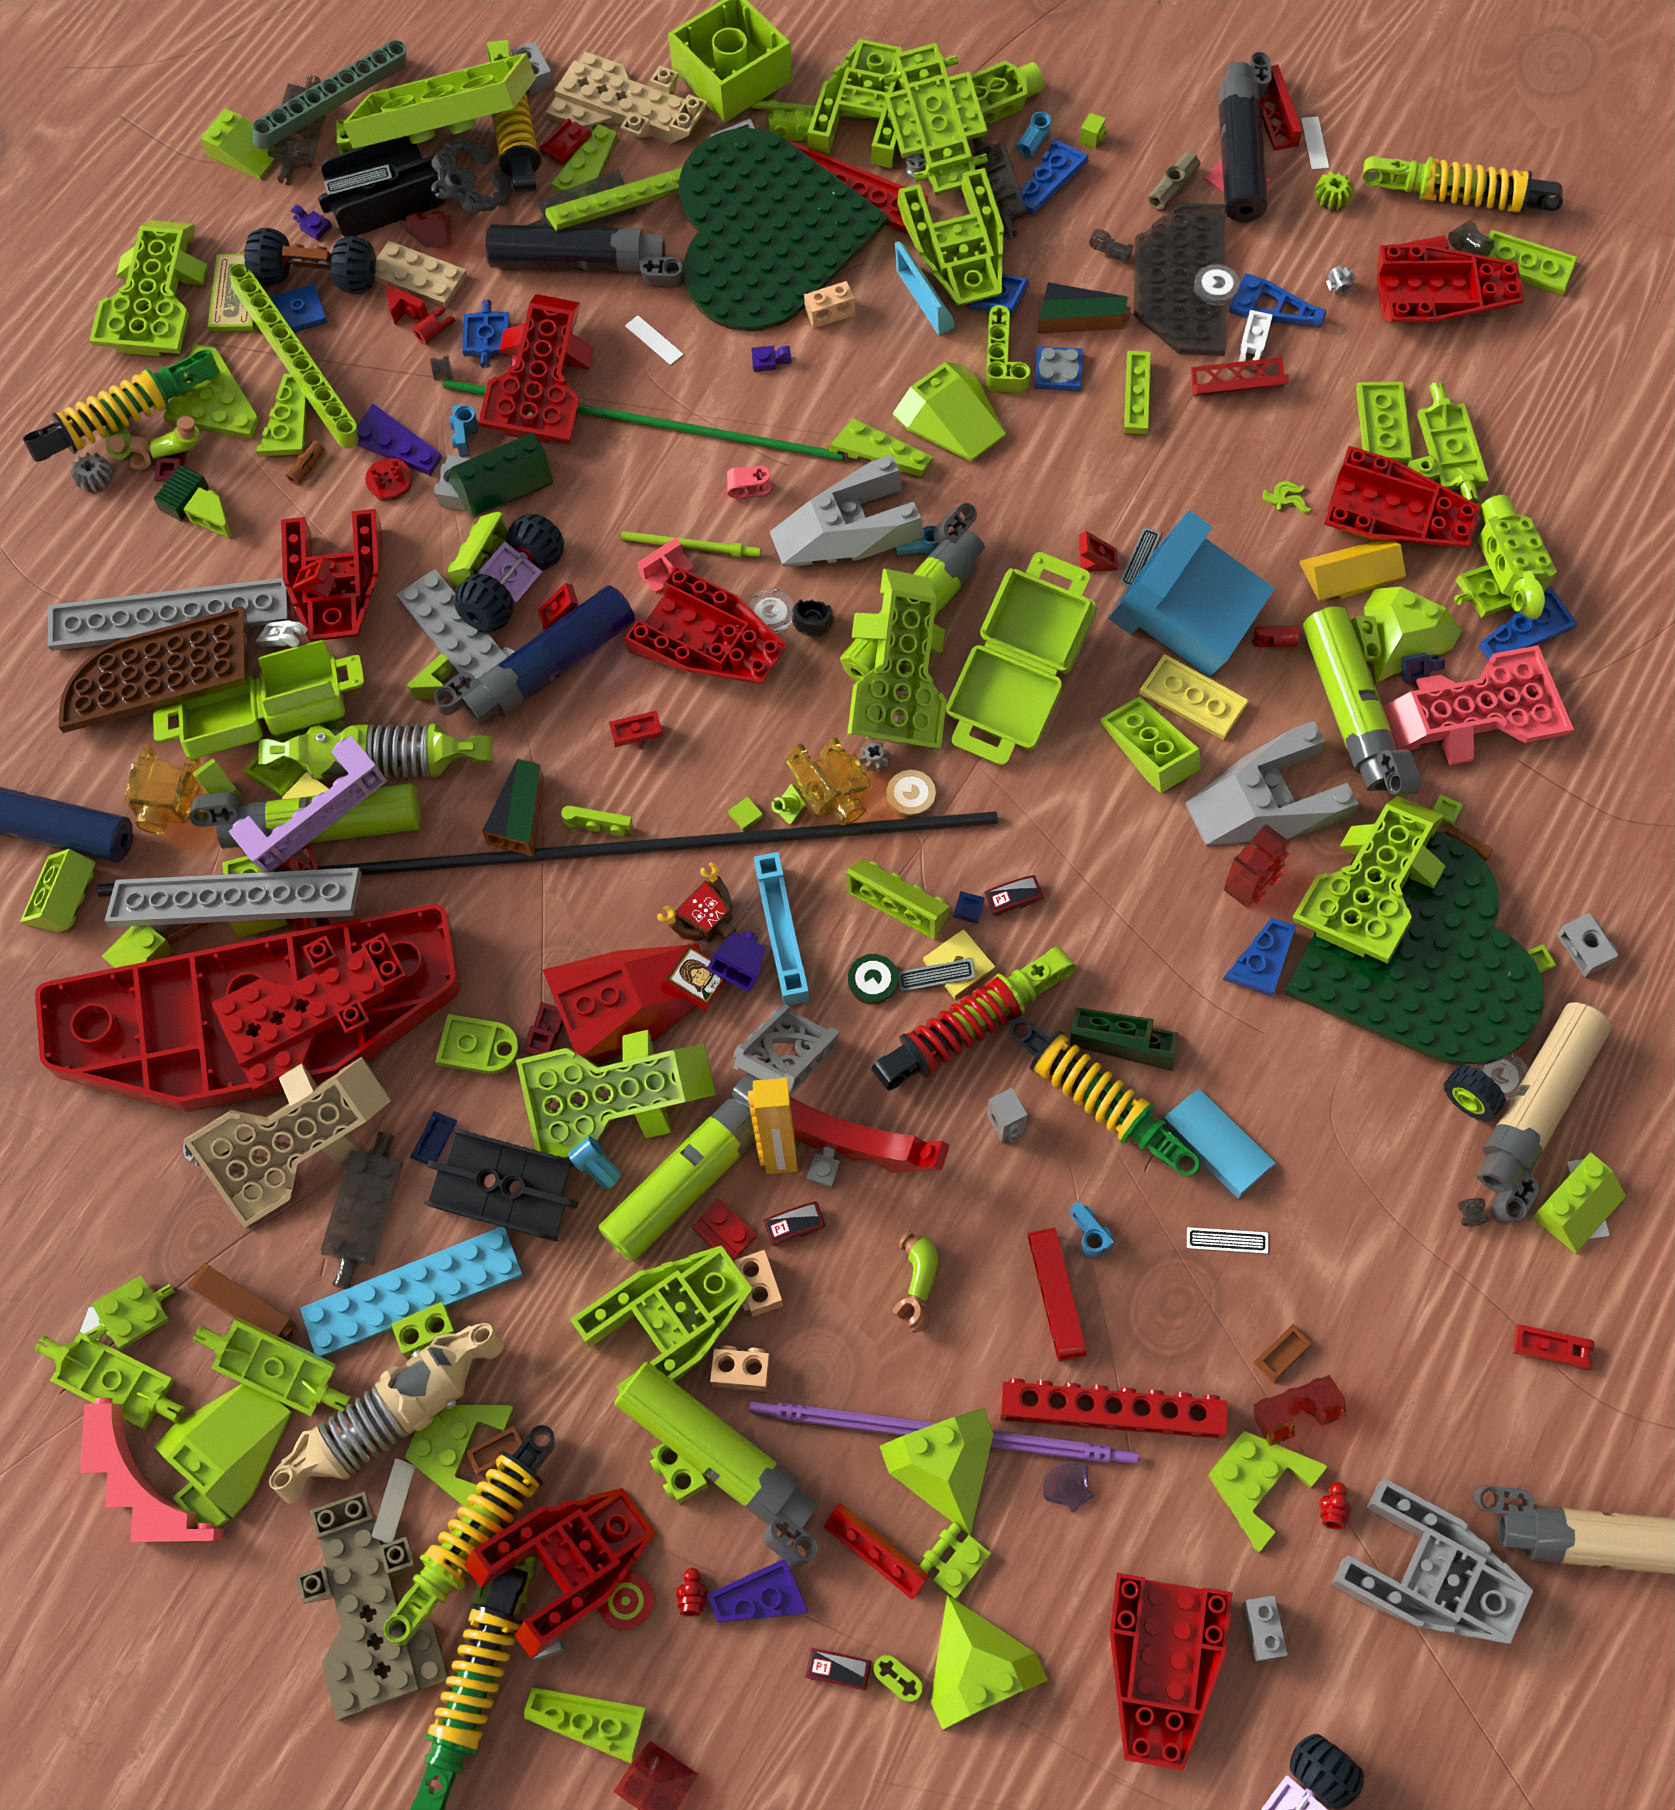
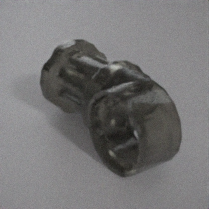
M1102 229L1094 230L1089 240V245L1097 251L1104 252L1105 258L1119 259L1124 264L1129 262L1133 250L1132 244L1125 245L1115 242V239L1111 238V235Z

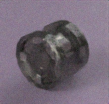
M449 355L444 356L442 359L430 358L435 381H440L443 377L453 378Z
M1472 1198L1458 1203V1209L1463 1215L1461 1218L1462 1226H1478L1489 1222V1217L1484 1212V1207L1486 1206L1485 1199Z

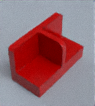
M657 711L609 722L615 747L637 742L638 748L642 749L641 741L663 736Z

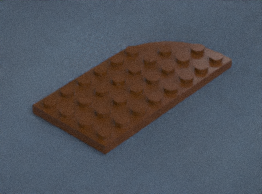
M241 606L129 636L95 652L79 666L64 688L59 707V729L66 733L249 684L246 610Z

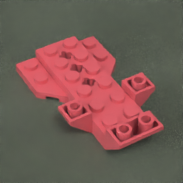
M1538 645L1494 653L1479 679L1455 683L1442 675L1419 678L1416 680L1419 690L1411 691L1383 706L1398 750L1418 749L1421 744L1444 740L1441 745L1449 766L1474 760V734L1500 729L1514 738L1528 743L1569 735L1574 730Z

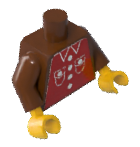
M708 863L712 868L710 875L706 873L704 868L700 869L701 875L709 878V882L705 880L676 911L671 906H664L663 909L668 913L667 918L661 913L657 915V919L660 922L668 921L669 927L682 939L704 940L709 943L717 935L726 940L732 932H736V929L729 924L733 918L731 911L733 907L732 900L721 877L716 876L718 868L714 863Z

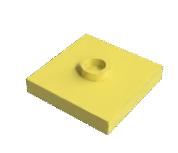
M964 929L923 958V962L927 966L972 958L975 978L943 984L954 999L995 970L994 964Z

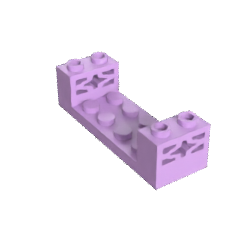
M352 736L339 741L335 749L331 751L348 772V775L338 778L329 790L315 796L310 805L296 811L292 815V819L284 825L277 826L269 837L250 816L238 820L233 825V828L228 831L251 861L263 872L274 871L387 782L374 762Z

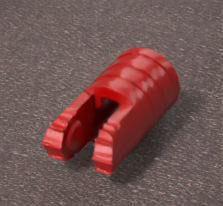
M443 305L412 327L413 334L422 344H426L456 321L453 316H450L439 323L437 318L443 315L446 310Z
M1258 625L1254 629L1256 634L1252 639L1254 646H1298V625Z

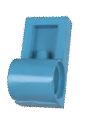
M454 405L452 406L453 415L449 416L451 429H455V434L451 435L454 449L458 448L460 457L469 456L467 436L475 434L479 429L475 410L471 406Z
M1078 1201L1071 1206L1069 1215L1084 1232L1081 1242L1082 1253L1091 1259L1104 1256L1113 1247L1114 1241L1112 1239L1114 1237L1106 1226L1103 1225L1101 1227L1095 1220V1213L1088 1205L1083 1206ZM1091 1238L1097 1239L1101 1246L1096 1249L1088 1246L1087 1240Z

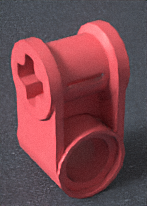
M756 466L728 470V496L733 499H742L745 497H763L768 495L772 491L768 468Z

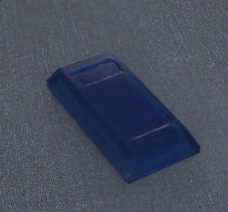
M433 1111L410 1158L426 1165L428 1160L437 1162L457 1120Z

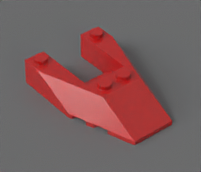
M376 509L352 511L354 552L312 556L311 531L305 517L281 519L283 582L301 623L307 627L306 634L310 642L359 636L380 570L382 530ZM322 557L332 561L329 571L335 577V581L328 597L298 592L292 589L300 568Z
M620 1488L590 1495L589 1498L575 1501L572 1499L556 1506H542L473 1549L464 1565L480 1588H482L534 1553L539 1557L565 1594L524 1620L515 1634V1637L530 1658L533 1659L555 1644L608 1601L656 1532L625 1490Z

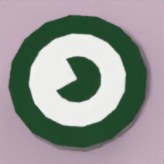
M867 954L859 957L851 965L848 972V987L859 1001L866 1004H880L895 994L898 987V971L894 963L887 957L879 954Z

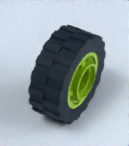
M1459 1065L1443 1085L1444 1091L1452 1103L1459 1110L1479 1121H1491L1506 1102L1505 1094L1501 1087L1491 1077L1487 1076L1486 1073L1469 1065Z

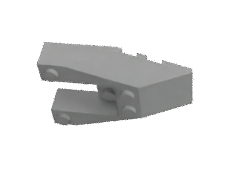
M892 455L864 465L808 501L770 531V536L783 567L813 564L812 561L827 560L828 563L837 562V559L852 558L853 561L860 560L925 537L922 519L914 502L867 518L860 504L903 490L900 472Z
M1315 721L1293 728L1243 756L1185 803L1206 846L1238 845L1241 842L1260 844L1264 843V841L1278 840L1280 842H1287L1354 816L1359 803L1348 783L1295 802L1279 772L1280 769L1321 754L1325 740Z
M1383 1478L1377 1484L1366 1509L1421 1538L1401 1583L1348 1555L1342 1559L1331 1582V1586L1360 1602L1417 1627L1510 1644L1533 1590L1506 1563H1503L1491 1551V1548L1467 1527L1468 1525L1463 1520Z

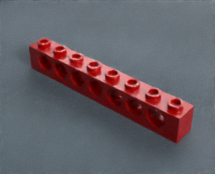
M1009 1378L1008 1382L1003 1381L1000 1420L1223 1439L1227 1434V1400H1220V1396L1203 1395V1398H1193L1191 1393L1177 1392L1175 1396L1164 1395V1391L1148 1390L1147 1394L1136 1393V1389L1127 1387L1120 1388L1119 1391L1108 1390L1107 1386L1093 1385L1092 1389L1081 1388V1385L1077 1383H1064V1386H1053V1382L1045 1380L1036 1381V1384L1025 1383L1024 1379ZM1031 1394L1037 1399V1404L1032 1407L1026 1406L1022 1401V1397ZM1060 1397L1064 1400L1065 1406L1061 1409H1055L1051 1406L1050 1399ZM1081 1399L1089 1400L1092 1403L1093 1409L1090 1411L1081 1410L1078 1406V1401ZM1110 1401L1118 1403L1121 1411L1117 1414L1110 1413L1106 1409V1403ZM1136 1404L1145 1405L1148 1409V1415H1137L1134 1411V1406ZM1165 1406L1172 1407L1176 1412V1417L1172 1419L1166 1418L1162 1413V1408ZM1195 1408L1201 1410L1204 1414V1420H1194L1190 1415V1410Z

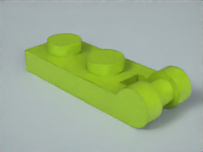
M566 806L561 811L565 827L569 830L583 827L591 832L605 831L618 837L624 835L632 836L634 826L630 816L574 806Z

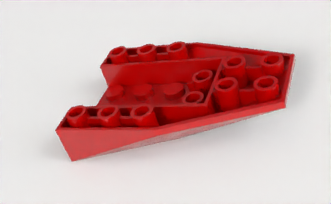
M675 565L663 582L665 594L646 621L637 620L626 635L625 641L628 653L687 672L763 684L786 650L787 644L737 595Z
M692 944L694 947L700 950L698 944ZM687 945L619 950L543 969L574 1051L593 1064H598L623 1054V1035L649 1030L651 1042H653L697 1007L662 985L664 978Z

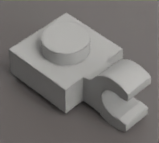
M824 1147L823 1155L815 1153L807 1180L832 1188L841 1164L839 1160L834 1159L837 1151L830 1147Z

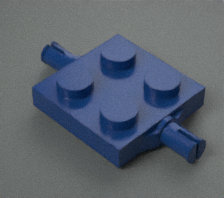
M488 299L487 304L486 300L482 301V311L475 314H464L463 355L464 357L481 356L480 366L482 368H485V363L487 368L490 367V356L509 355L499 352L503 332L505 329L510 328L509 312L491 311L492 302Z

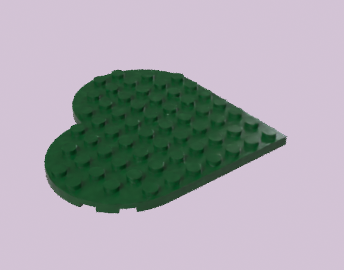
M737 128L715 134L703 141L691 152L680 173V202L686 218L698 231L685 255V285L692 302L698 310L711 321L729 329L735 327L746 329V331L765 330V327L776 324L780 326L794 318L805 308L804 295L823 289L889 222L887 214L783 137L766 130Z
M1436 832L1433 838L1431 837L1428 841L1426 848L1445 865V869L1434 889L1410 879L1409 875L1401 891L1405 904L1412 916V921L1389 963H1385L1367 954L1364 957L1317 937L1315 931L1285 990V994L1434 1060L1458 1066L1479 1063L1486 1065L1502 1060L1515 1050H1519L1532 1036L1543 1011L1544 985L1539 969L1526 949L1514 938L1494 927L1499 911V892L1495 878L1488 865L1465 843L1449 835ZM1375 878L1374 881H1373V880H1371V881H1372V882H1377V881L1379 882L1380 879H1379V878ZM1364 898L1363 901L1359 902L1365 903L1368 902V899ZM1352 919L1351 922L1347 921V923L1353 924L1356 923V920Z

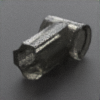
M1472 221L1463 223L1448 234L1449 243L1456 250L1464 247L1477 255L1488 257L1494 248V240L1479 233L1477 226Z

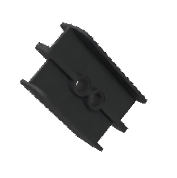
M407 135L358 147L357 149L330 157L321 164V171L325 181L384 165L389 166L392 178L330 195L327 192L323 193L318 197L320 207L324 213L333 212L341 234L344 237L362 235L438 208L444 203L445 199L436 197V193H440L439 187H437L436 192L431 190L433 183L438 181V173L432 166V159L435 155L423 158L417 144L411 143Z
M454 1129L453 1132L456 1135L447 1165L428 1160L427 1167L438 1170L429 1201H425L424 1204L453 1214L558 1242L556 1236L565 1206L577 1209L579 1203L578 1201L561 1197L570 1166L573 1167L574 1164L570 1160L554 1156L553 1154L539 1152L535 1149L521 1147L469 1131ZM490 1174H494V1185L486 1188L485 1178ZM515 1181H519L521 1189L517 1194L512 1195L510 1193V1185Z

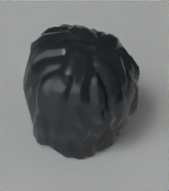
M800 599L791 609L793 626H795L799 633L820 638L832 627L834 612L831 606L825 605L824 602H816L812 599L803 602Z

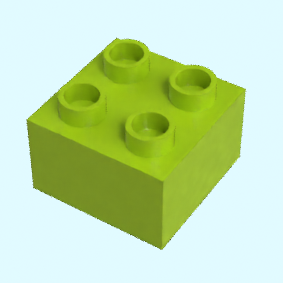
M721 0L668 33L672 70L679 73V78L700 99L708 101L707 106L724 123L793 80L790 41L747 0Z

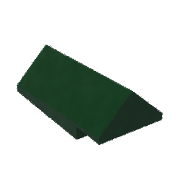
M1077 1007L1070 1031V1046L1078 1045L1081 1049L1173 1071L1178 1032L1153 1029L1154 1019Z

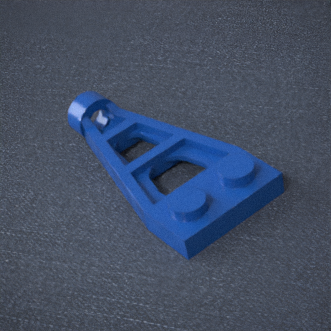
M1245 273L1229 307V313L1248 318L1250 310L1271 314V322L1306 326L1314 325L1317 327H1321L1327 311L1326 309L1312 306L1266 279ZM1268 294L1276 298L1278 301L1276 308L1271 310L1259 308L1257 303L1260 296ZM1284 303H1289L1299 308L1298 314L1282 313L1281 310Z

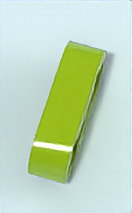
M890 1655L880 1656L876 1660L874 1674L884 1686L904 1702L912 1703L920 1698L922 1684L917 1676ZM889 1661L892 1662V1671L898 1675L897 1678L894 1679L889 1674H886L884 1677L881 1676L882 1669L879 1665L882 1662L884 1664H888ZM903 1679L908 1684L914 1681L916 1683L914 1689L917 1693L915 1695L908 1694L906 1697L903 1695L904 1687L898 1681Z

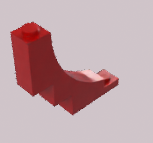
M790 1096L795 1138L812 1148L830 1147L851 1160H870L892 1173L943 1169L950 1147L944 1141L925 1142L916 1136L865 1127L824 1113Z

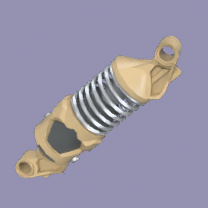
M487 1323L477 1324L472 1327L469 1325L456 1334L436 1336L426 1348L415 1351L412 1355L413 1357L401 1367L393 1366L381 1375L380 1381L375 1384L376 1386L372 1387L373 1393L365 1391V1400L356 1397V1406L347 1404V1412L339 1410L338 1418H329V1425L321 1423L312 1430L302 1432L295 1444L294 1450L281 1460L282 1463L271 1475L269 1480L270 1486L285 1502L294 1503L304 1495L305 1485L311 1476L335 1477L348 1480L355 1474L356 1469L361 1470V1464L354 1455V1450H356L365 1463L370 1464V1458L361 1446L365 1444L374 1457H379V1452L370 1439L377 1442L382 1450L387 1451L388 1446L385 1443L387 1440L391 1444L396 1445L397 1440L395 1437L405 1438V1435L408 1436V1433L420 1432L433 1423V1417L438 1412L454 1407L456 1401L464 1396L465 1381L473 1358L493 1359L497 1357L504 1347L502 1339L492 1326ZM345 1419L351 1424V1426L348 1427ZM335 1424L342 1430V1432H341L340 1434H339V1432H338V1430H337Z

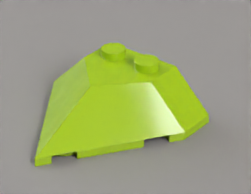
M1403 587L1374 589L1363 608L1364 616H1375L1381 645L1380 659L1372 663L1375 673V685L1383 682L1384 679L1390 676L1401 674L1402 657L1419 653H1426L1429 656L1435 654L1444 655L1451 652L1462 633L1461 628L1445 607Z
M984 1407L952 1417L880 1445L889 1474L971 1536L990 1447L994 1437Z
M947 1595L931 1695V1704L942 1730L1018 1693L1026 1692L1048 1681L1036 1652L949 1595Z

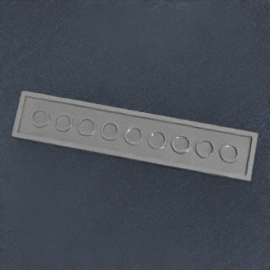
M283 578L48 605V647L51 651L107 645L129 636L241 606L247 612V628L266 626L270 622L289 621V593Z
M359 868L115 880L104 922L108 927L353 916L362 873Z

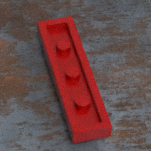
M841 1503L835 1507L823 1526L912 1600L930 1576Z

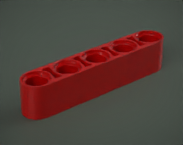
M1053 1227L1029 1232L1030 1250L1057 1359L1059 1362L1086 1357L1085 1343L1057 1231Z

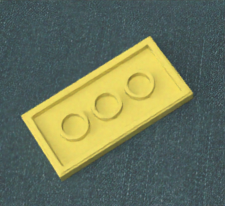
M1166 654L1162 656L1139 690L1140 695L1223 741L1249 702L1248 699Z

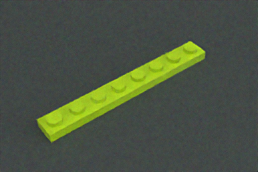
M682 168L546 208L545 215L557 231L678 194Z

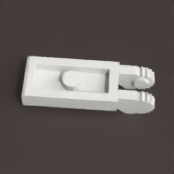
M1250 310L1240 347L1239 362L1246 360V352L1255 354L1253 360L1260 359L1272 319L1271 314Z
M292 621L270 622L266 624L255 642L262 648L286 645L295 647L298 646L299 639L293 633L304 635L307 627L299 622Z

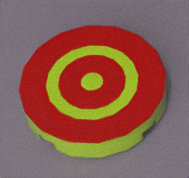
M628 1572L608 1601L599 1607L598 1610L601 1618L611 1628L619 1631H634L642 1627L651 1618L655 1595L651 1585L642 1576Z

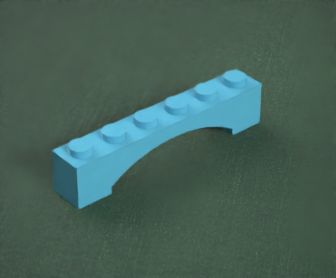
M779 852L755 856V871L783 1003L789 1006L809 1002V991L793 926Z

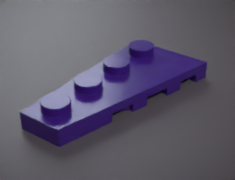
M375 404L371 405L357 426V446L386 458H397L405 462L408 467L429 476L432 475L442 459L441 454Z

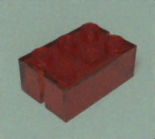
M1267 824L1251 840L1256 845V848L1248 843L1234 858L1224 887L1225 892L1247 909L1253 902L1258 904L1266 894L1264 890L1269 885L1273 887L1282 876L1280 873L1286 865L1284 862L1290 855L1287 851L1291 842Z

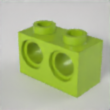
M439 1302L391 1324L400 1350L407 1360L413 1357L412 1355L415 1351L423 1350L430 1345L436 1336L457 1333L448 1309L443 1302ZM437 1322L445 1323L441 1332H432L433 1326ZM413 1333L419 1334L416 1343L407 1344L409 1335Z
M664 1443L651 1450L654 1458L650 1460V1463L657 1476L663 1473L667 1481L663 1487L670 1500L676 1498L680 1505L709 1488L702 1473L679 1455L674 1464H665L663 1462L664 1456L668 1452L674 1451ZM688 1476L691 1478V1485L684 1490L677 1488L678 1479Z

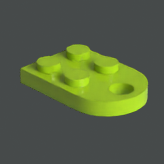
M448 1014L435 1063L438 1066L484 1074H498L506 1071L515 1063L519 1054V1043L513 1030L505 1024ZM503 1045H510L512 1047L511 1053L506 1056L499 1055L498 1050Z

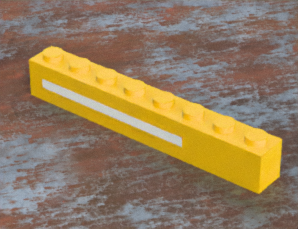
M787 1078L753 1081V1090L748 1091V1101L760 1166H765L766 1174L798 1172L796 1142Z

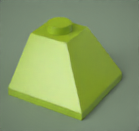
M149 925L131 926L102 955V958L114 968L166 958L174 950L167 940Z

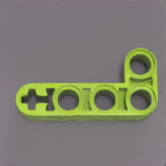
M997 305L992 307L989 312L986 387L992 392L1023 393L1029 387L1030 367L1022 362H1008L1010 312L1005 306Z

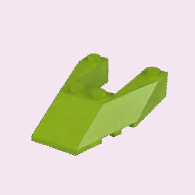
M863 39L858 40L845 56L844 62L837 66L828 81L825 80L808 129L807 148L829 155L842 111L880 118L872 143L871 164L888 168L893 167L898 143L884 95L903 90V86L899 80L886 84L884 74L897 72L894 54L902 52V47Z
M985 168L963 173L961 188L970 213L969 215L932 223L920 184L902 188L898 191L897 203L917 252L957 306L999 296L1002 292L1004 227Z
M718 1246L689 1255L688 1258L675 1262L670 1261L646 1271H638L570 1320L588 1348H591L636 1316L661 1352L658 1357L649 1363L676 1383L703 1359L751 1294L753 1288L724 1248ZM633 1374L616 1386L619 1393Z

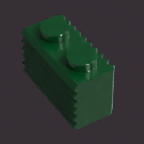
M179 465V468L171 475L168 482H165L162 489L154 496V501L161 512L163 511L171 517L182 521L187 516L184 508L197 489L201 488L208 491L209 486L204 476L183 465Z

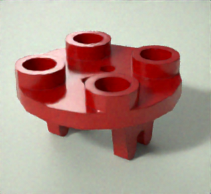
M397 458L378 460L370 466L365 476L368 490L380 501L397 498L410 491L412 487L410 468L405 462Z

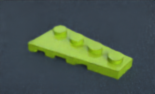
M598 124L592 131V136L577 150L551 183L552 190L573 200L592 195L598 186L597 181L600 175L604 172L606 160L609 159L618 139L617 132Z
M284 374L276 395L277 401L274 409L272 408L269 414L268 426L264 428L261 445H258L256 450L258 457L300 455L305 450L308 399L291 374Z
M854 418L833 440L829 451L837 453L839 450L848 453V457L858 459L860 456L871 459V461L892 455L899 471L919 477L925 473L933 461V456Z
M534 1687L531 1689L524 1710V1719L631 1764L645 1717L644 1707Z

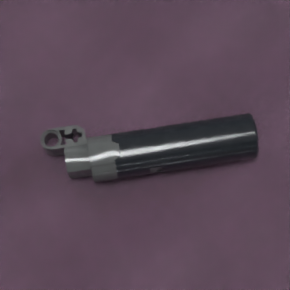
M1264 52L1253 53L1249 64L1244 62L1229 64L1223 83L1218 88L1224 206L1227 217L1237 222L1257 220L1267 210L1260 99L1266 95L1272 76L1270 57Z
M491 224L486 232V258L491 268L640 272L644 283L649 286L675 287L681 285L684 281V272L680 260L666 257L664 236L661 234H643V230L638 228L567 227L556 231L553 226ZM673 270L678 271L675 274H669Z

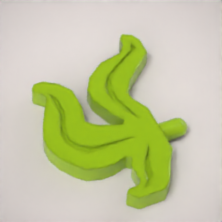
M1283 481L1275 485L1274 494L1267 493L1266 489L1263 491L1262 499L1271 505L1277 506L1278 511L1282 510V506L1294 505L1302 514H1308L1311 511V508H1307L1305 501L1299 496L1304 491V485L1299 487L1291 482ZM1288 493H1289V494H1295V495L1288 496V497L1285 498L1286 494H1288Z

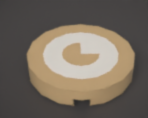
M906 770L896 774L889 781L886 790L889 806L894 812L903 817L913 816L914 818L926 814L933 807L936 797L935 785L931 778L923 772L916 770Z

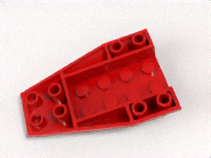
M1380 245L1376 281L1382 318L1389 322H1438L1502 309L1523 303L1524 301L1517 262L1429 245Z
M1348 446L1326 511L1324 525L1369 539L1441 547L1469 548L1481 506L1395 459Z
M1116 1573L1109 1634L1124 1760L1184 1771L1227 1652L1233 1592L1205 1587L1200 1589L1146 1580V1577Z

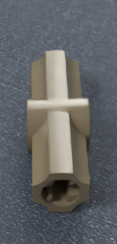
M1191 151L1184 153L1175 165L1167 168L1164 178L1148 195V201L1156 210L1164 209L1174 196L1182 192L1183 185L1200 166V160L1196 154Z

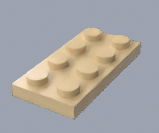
M388 241L376 258L374 281L384 285L388 283L415 297L439 306L443 305L446 308L467 277L466 269Z

